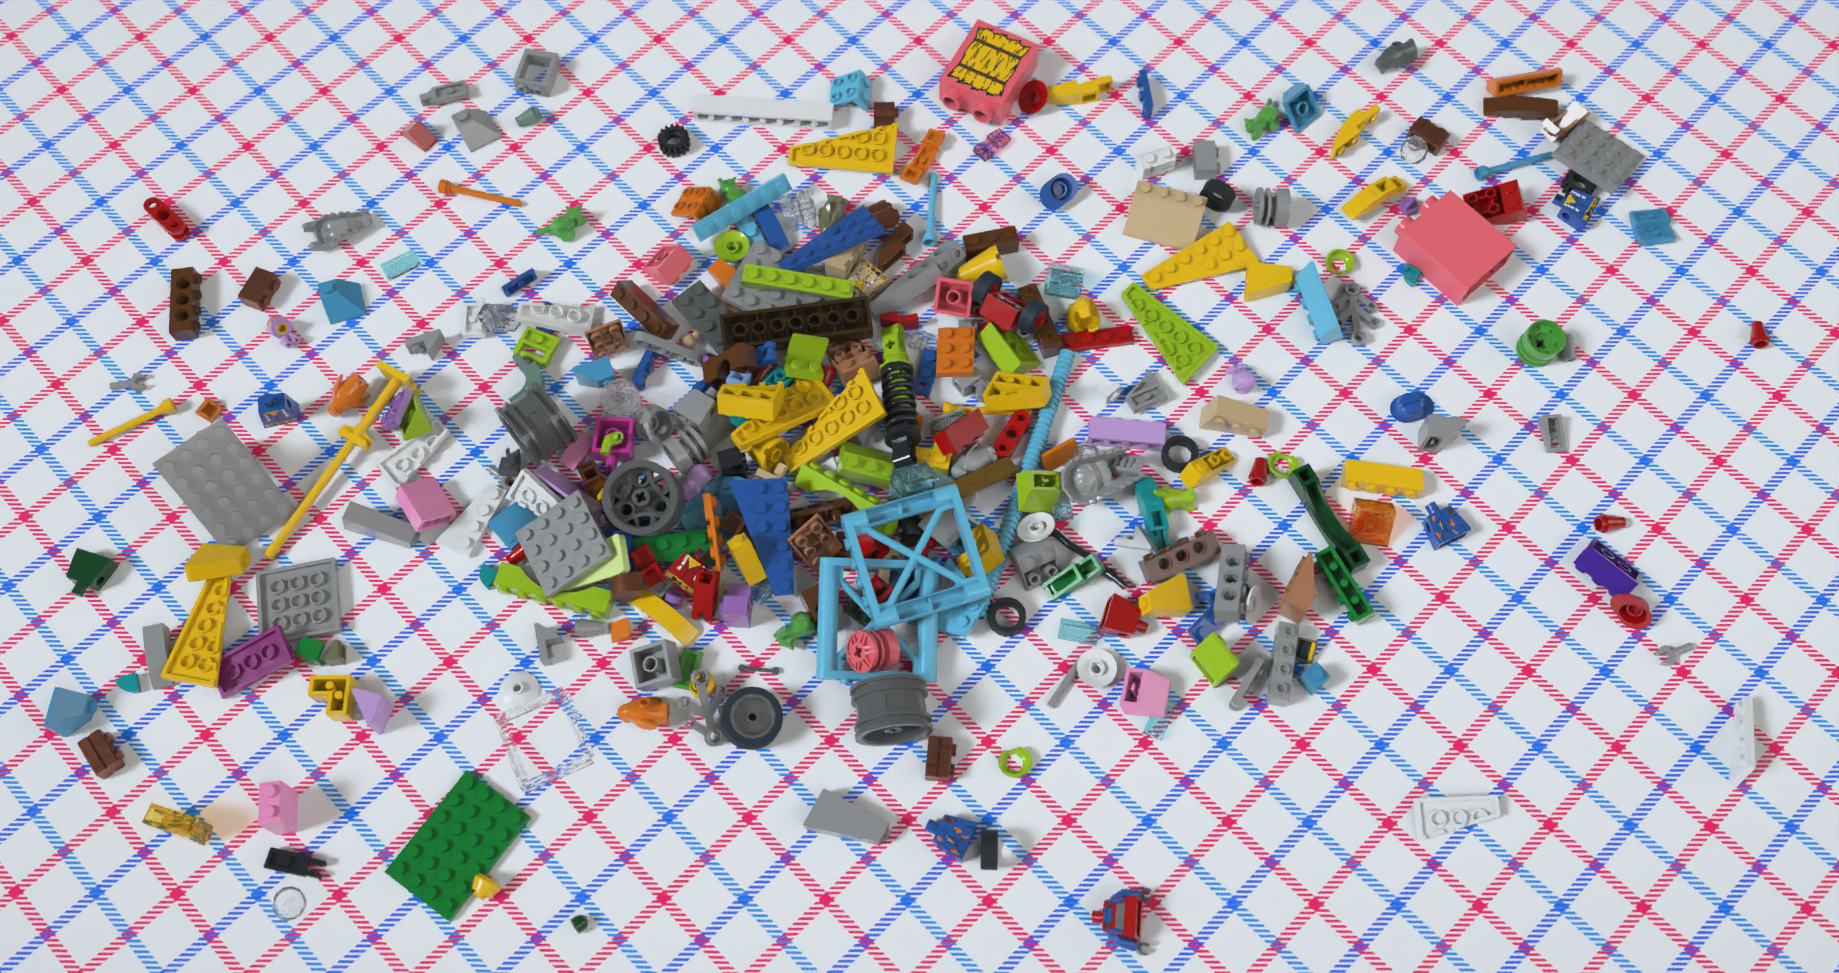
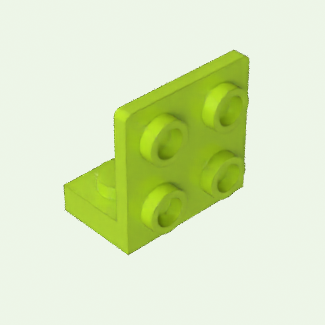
M793 333L783 360L786 377L822 381L824 373L821 362L829 339Z

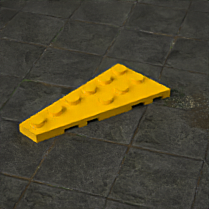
M898 122L884 127L878 126L875 129L866 131L861 130L839 135L831 139L825 138L818 142L790 146L788 166L893 175Z
M1228 221L1142 274L1141 279L1150 292L1177 284H1186L1194 280H1203L1224 275L1228 272L1241 271L1247 268L1248 262H1260L1233 224Z
M863 367L857 371V376L846 384L847 387L843 392L837 395L818 416L819 419L813 426H809L806 430L807 433L802 439L797 440L783 456L791 474L797 473L802 463L816 461L887 416L877 392Z
M796 378L790 387L784 388V402L774 421L753 418L745 421L731 433V440L740 451L818 417L835 396L822 381Z
M232 576L205 581L160 675L163 679L217 689Z

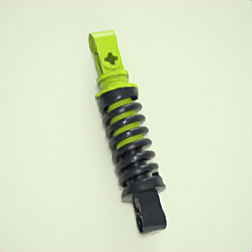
M896 323L881 330L884 356L882 358L883 364L880 365L879 371L882 382L883 407L887 413V416L884 417L885 444L892 448V461L895 468L901 470L917 464L915 446L921 442V435L917 427L918 413L916 410L917 403L915 402L916 394L914 393L913 363L909 361L908 354L906 353L904 328L900 323Z

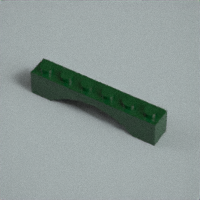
M1308 463L1293 470L1288 481L1327 544L1333 546L1351 575L1365 569L1371 560L1361 544L1347 533L1334 515L1326 500L1319 478Z

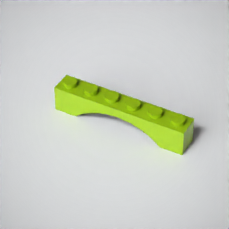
M744 263L741 287L795 291L827 300H837L853 297L855 281Z
M814 461L802 463L794 483L807 492H821L824 490L837 492L852 501L859 510L883 504L879 497L865 493V489L851 485L849 480L835 476V472L821 468V464ZM899 520L872 528L884 535H893Z
M501 562L493 582L498 589L497 591L502 594H516L518 598L524 600L531 598L539 604H553L555 608L561 610L565 608L572 609V612L580 615L587 613L599 620L609 618L615 600H611L610 590L595 586L577 592H559L552 598H548L542 587L533 582L520 566Z

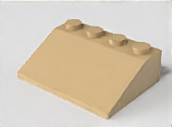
M1138 180L1123 235L1183 250L1196 241L1207 197Z

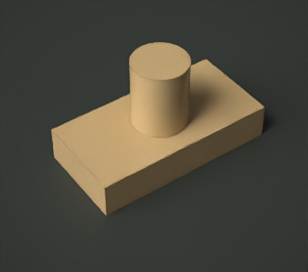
M778 462L773 474L758 468L755 475L758 479L784 478L789 467ZM788 481V493L793 494L795 486Z

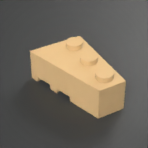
M868 241L828 258L825 261L824 274L828 277L847 280L862 260L868 248Z
M1217 395L1201 408L1199 429L1260 437L1268 430L1269 410Z

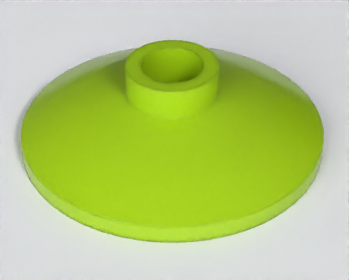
M734 230L722 233L714 243L716 256L727 263L742 260L750 249L747 236L742 232Z

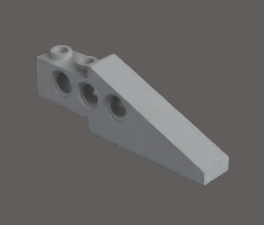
M946 240L922 262L915 263L870 302V313L874 320L880 321L881 314L896 311L937 284L938 276L944 277L949 270L967 256L959 242L956 240Z

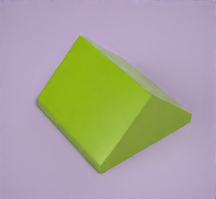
M412 390L414 393L399 425L403 440L405 441L432 431L428 413L415 390Z

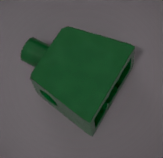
M77 548L66 575L70 581L75 583L71 593L82 598L87 588L100 591L119 565L110 558Z

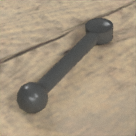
M744 664L738 666L740 672L745 670L768 672L775 676L780 673L778 667L769 669L748 667Z

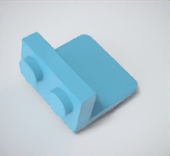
M861 69L834 78L831 84L829 103H834L835 108L854 101L863 111L869 109L872 80Z

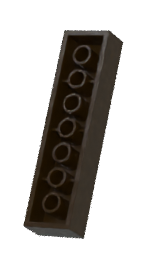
M868 296L719 315L724 350L734 347L739 342H745L757 348L765 345L768 341L776 342L775 351L787 350L793 333L825 337L829 339L828 344L873 338V325Z

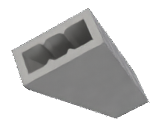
M350 501L342 517L345 530L411 549L413 544H417L420 533L415 531L411 523Z
M825 788L821 791L803 823L804 829L807 831L880 846L882 841L886 842L891 833L888 822Z

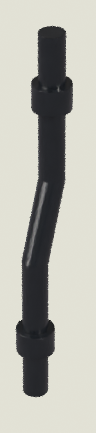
M1054 527L1051 535L1066 548L1083 558L1091 554L1071 542ZM1102 562L1107 570L1103 573L1105 574L1104 577L1110 582L1113 581L1124 590L1128 583L1120 578L1113 568H1108Z

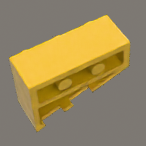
M996 371L983 393L986 412L1046 407L1052 396L1049 377Z
M777 381L778 385H765V382H759V386H747V383L722 384L717 393L718 414L774 421L784 402V382Z

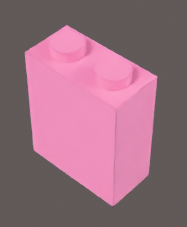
M435 477L423 478L410 483L405 482L399 486L395 495L396 500L416 532L451 524L456 514L455 509Z
M281 780L259 783L258 825L275 835L297 833L298 791Z

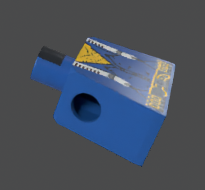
M1571 190L1567 198L1557 193L1552 203L1561 207L1557 217L1581 233L1601 198L1577 190Z
M266 393L257 399L259 416L265 429L301 421L299 404L286 393Z

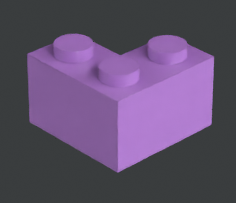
M728 583L727 590H724L723 602H720L719 613L722 614V620L725 621L726 627L750 628L753 602L752 586Z

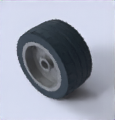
M745 687L734 692L725 702L721 712V727L726 738L735 746L746 750H757L769 745L777 737L783 723V712L779 701L771 692L760 687ZM750 715L755 716L754 721L749 720L748 717Z

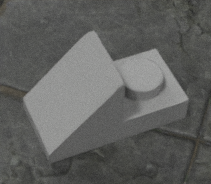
M440 329L404 340L405 346L411 355L427 350L432 361L446 341Z
M1137 524L1135 525L1134 536L1121 535V538L1114 537L1113 545L1118 547L1157 551V547L1145 530Z
M535 623L534 627L540 661L544 667L552 665L551 658H554L552 646L564 643V640L557 633L539 623Z

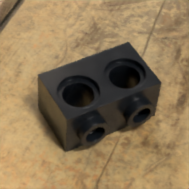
M737 446L716 452L723 478L724 476H739L747 479L746 472L749 471L745 452H740Z

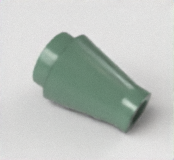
M531 106L515 117L519 127L540 122L539 120L543 119L537 106Z

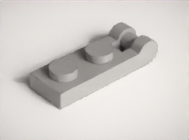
M1258 656L1229 702V709L1233 712L1239 711L1244 703L1243 695L1245 693L1249 695L1254 687V684L1251 683L1254 677L1258 679L1264 670L1261 667L1264 660Z

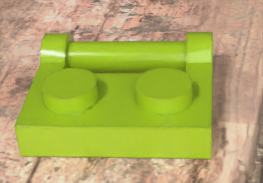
M527 326L513 350V355L519 353L521 357L541 364V367L547 369L562 341L556 336ZM527 346L545 353V355L541 357L523 349Z

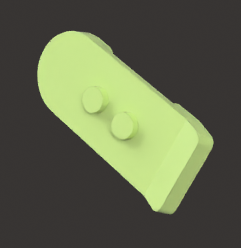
M615 534L606 538L614 556L560 592H570L573 589L629 572L630 564L625 535Z

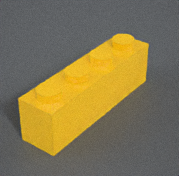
M1346 459L1342 466L1341 487L1351 491L1364 490L1368 493L1378 492L1385 493L1387 496L1399 495L1407 499L1418 498L1423 491L1424 470Z

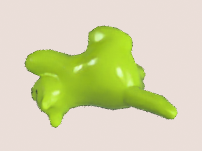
M1164 486L1153 491L1157 497L1162 498L1167 516L1172 514L1174 509H1182L1188 512L1195 511L1196 509L1193 503L1196 501L1197 495L1193 491V487L1180 490Z

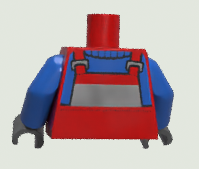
M1144 888L1141 892L1138 889H1121L1113 894L1110 899L1104 900L1103 911H1092V923L1102 924V931L1107 934L1109 940L1119 947L1136 951L1140 956L1148 955L1141 951L1142 945L1150 947L1147 942L1138 944L1137 941H1141L1143 903H1148L1152 900V898H1146L1144 893H1150L1151 889Z

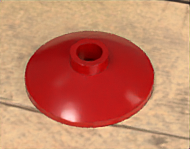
M1031 80L1023 86L1019 94V106L1023 112L1035 114L1045 106L1048 99V89L1045 83L1040 80Z

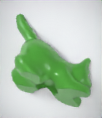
M1268 98L1265 107L1260 110L1255 118H1244L1246 132L1252 133L1251 140L1253 141L1258 140L1265 129L1275 132L1280 125V120L1276 118L1279 110L1271 106V98Z
M736 177L725 180L717 179L720 186L719 193L723 198L728 199V204L747 193L744 189L737 187Z
M577 205L575 208L566 206L567 212L556 217L549 226L536 231V234L544 235L552 232L555 236L561 238L562 241L569 242L574 240L576 236L574 228L586 224L588 218L581 215V205Z
M799 611L791 616L790 625L779 628L773 634V637L779 640L781 646L794 650L793 644L796 639L817 633L818 627L811 619L810 614Z

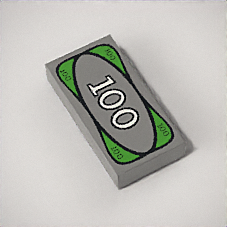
M960 408L928 418L927 422L931 437L965 414L964 409Z

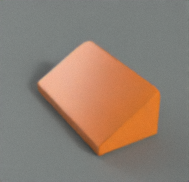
M1072 437L1042 454L1040 463L1046 471H1053L1079 455L1076 439Z

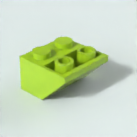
M1028 470L1016 473L1018 512L1051 513L1062 492L1061 471Z
M1215 632L1206 637L1192 650L1189 656L1213 688H1216L1230 678L1240 664L1237 655L1233 651H1229L1225 646L1224 639L1220 635L1217 636Z

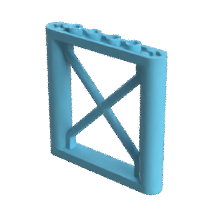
M955 483L840 516L846 537L844 545L846 551L850 550L852 556L849 559L852 570L857 572L856 584L858 589H862L864 595L861 597L865 609L868 608L875 631L991 597L990 586ZM951 509L953 511L973 573L972 577L964 578L921 555L944 511ZM935 510L915 550L872 528ZM867 534L910 557L887 602L877 603L857 536ZM917 562L960 584L895 604Z
M820 558L816 679L840 680V684H852V681H861L874 676L905 673L841 671V660L846 656V645L837 653L839 585L869 617L870 614L868 608H864L861 596L843 578L844 569H852L850 558ZM864 559L866 568L870 570L903 571L909 561ZM917 562L913 569L915 571L914 581L900 593L895 604L905 601L917 588L918 597L937 592L939 573ZM938 612L918 618L917 655L890 627H887L886 629H890L896 635L900 650L913 663L912 673L908 674L923 676L927 683H936ZM872 621L862 630H873Z

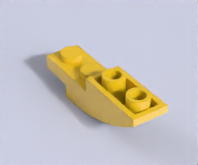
M1111 75L1101 76L1098 79L1085 81L1082 84H1078L1075 79L1056 86H1049L1047 88L1048 99L1046 103L1081 105L1096 102L1099 100V94L1112 91L1113 78Z
M1374 104L1364 113L1357 109L1346 119L1331 149L1330 158L1332 160L1337 156H1342L1350 146H1355L1359 141L1360 133L1368 124H1373L1378 119L1380 107L1377 104Z
M1396 175L1391 178L1385 176L1356 194L1342 206L1341 210L1352 220L1358 219L1378 209L1382 202L1405 192L1408 186Z

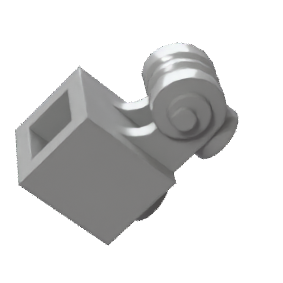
M974 368V376L952 377V385L963 397L972 391H976L975 397L978 402H984L983 393L990 382H984L977 368Z

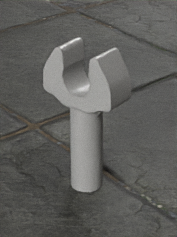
M134 373L131 380L110 383V389L131 387L136 393L147 389V386L144 383L138 384V382L148 379L141 373Z
M1690 642L1674 649L1664 645L1656 651L1655 656L1665 654L1668 659L1660 663V665L1672 666L1676 663V656L1693 650L1694 646Z

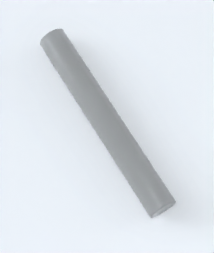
M1078 659L1047 702L1050 708L1053 709L1076 676Z

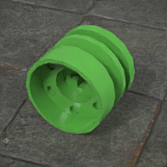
M1537 320L1527 328L1516 342L1517 356L1528 366L1535 368L1544 367L1565 346V333L1557 323L1551 320Z

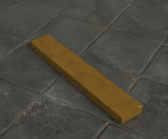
M1007 456L943 486L955 483L962 500L1016 475L1019 470L1010 457ZM935 510L917 514V517L921 519L934 513Z

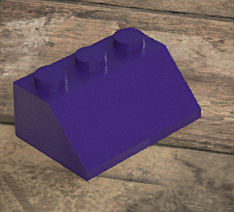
M1595 537L1573 562L1578 571L1591 576V580L1596 585L1603 586L1609 590L1608 593L1612 597L1622 593L1630 594L1643 576L1641 572Z

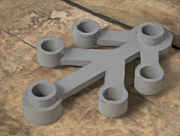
M1348 282L1342 288L1343 295L1336 302H1332L1331 305L1338 308L1337 310L1333 309L1334 313L1338 314L1341 306L1349 299V307L1337 320L1341 329L1343 323L1351 316L1353 328L1351 342L1354 346H1362L1367 339V334L1361 330L1359 316L1368 322L1367 325L1370 329H1377L1380 325V320L1370 314L1376 312L1378 305L1361 294L1359 284ZM1357 300L1366 306L1365 310L1357 305Z
M695 669L691 673V681L697 687L701 707L692 702L687 696L680 697L677 704L680 708L688 709L705 719L706 727L696 722L693 716H686L682 724L685 728L694 729L702 734L705 743L708 746L715 747L724 738L721 727V712L724 705L719 707L720 716L716 723H714L713 716L723 697L727 695L728 689L724 685H717L714 689L715 695L710 703L705 686L709 680V674L705 669ZM697 673L700 675V679L698 681L696 680ZM719 688L723 689V693L721 695L719 694ZM684 699H686L687 701L686 706H683L682 701ZM688 719L692 721L690 726L687 724ZM711 733L715 735L713 740L711 739Z

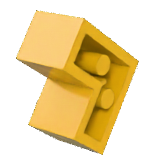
M935 441L933 449L915 446L917 464L910 466L911 472L940 477L942 474L949 475L952 461L951 453L943 456Z
M981 523L971 531L985 574H988L1001 564L1005 557L997 534ZM964 552L957 558L960 571L967 577H972L973 573L967 554Z
M311 675L308 696L315 702H327L326 715L331 720L354 721L356 699L352 689H358V681L352 675Z

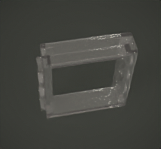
M562 686L493 716L519 787L524 794L594 764L592 758L595 756L591 744L587 746L585 739L588 738L585 728H580L578 723L581 720L577 709L573 710L571 703L574 701L570 692H566ZM561 699L583 756L528 779L507 722Z

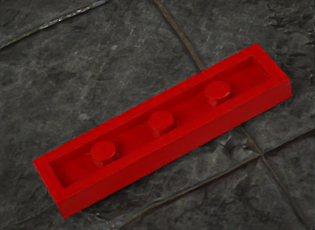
M1131 325L1098 329L1095 332L1082 331L1059 334L1063 343L1062 349H1069L1073 352L1134 345Z

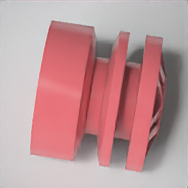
M884 628L877 631L875 629L858 630L853 632L848 638L846 644L847 661L851 668L858 673L893 669L900 657L899 641L890 629Z

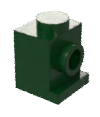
M852 599L843 611L860 625L869 624L871 618L866 613L860 615L858 610L861 607Z

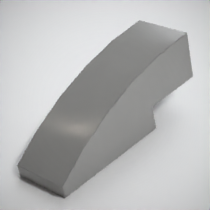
M163 623L142 627L145 657L153 689L159 690L175 686V681L165 680L160 676L173 650L170 647L169 627Z

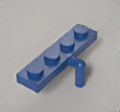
M1244 581V586H1246V589H1247V591H1246V597H1247V595H1248V593H1249V591H1250L1251 589H1250V587L1247 585V583ZM1197 592L1195 595L1196 599L1207 601L1210 604V607L1187 630L1197 645L1212 632H1216L1226 622L1215 621V598L1211 593Z

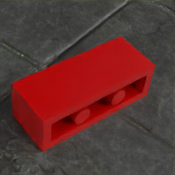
M977 408L964 414L932 437L943 456L950 453L954 456L962 451V446L965 448L974 443L972 439L977 440L984 436L983 432L989 426L981 411Z

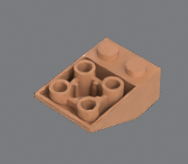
M620 318L584 332L595 360L617 352H623L630 348Z
M861 340L828 344L825 356L831 366L836 369L835 373L845 388L847 387L846 384L857 376V371L861 367L866 370L870 380L880 376L876 358Z
M818 513L787 539L796 553L814 573L819 569L820 558L833 557L844 547Z
M1309 552L1307 557L1302 556L1277 604L1280 607L1277 614L1297 624H1300L1315 597L1312 552Z

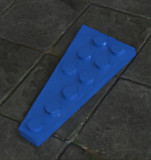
M862 205L781 260L778 264L780 269L798 272L885 233V230L871 212Z
M788 478L728 481L774 596L795 595L792 546L787 540L791 536Z

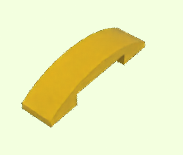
M642 587L643 597L628 599V602L642 613H646L686 648L700 634L676 610L644 587Z

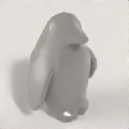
M975 441L967 446L962 452L961 457L952 466V476L959 479L998 461L994 448L989 445L975 448L979 441Z

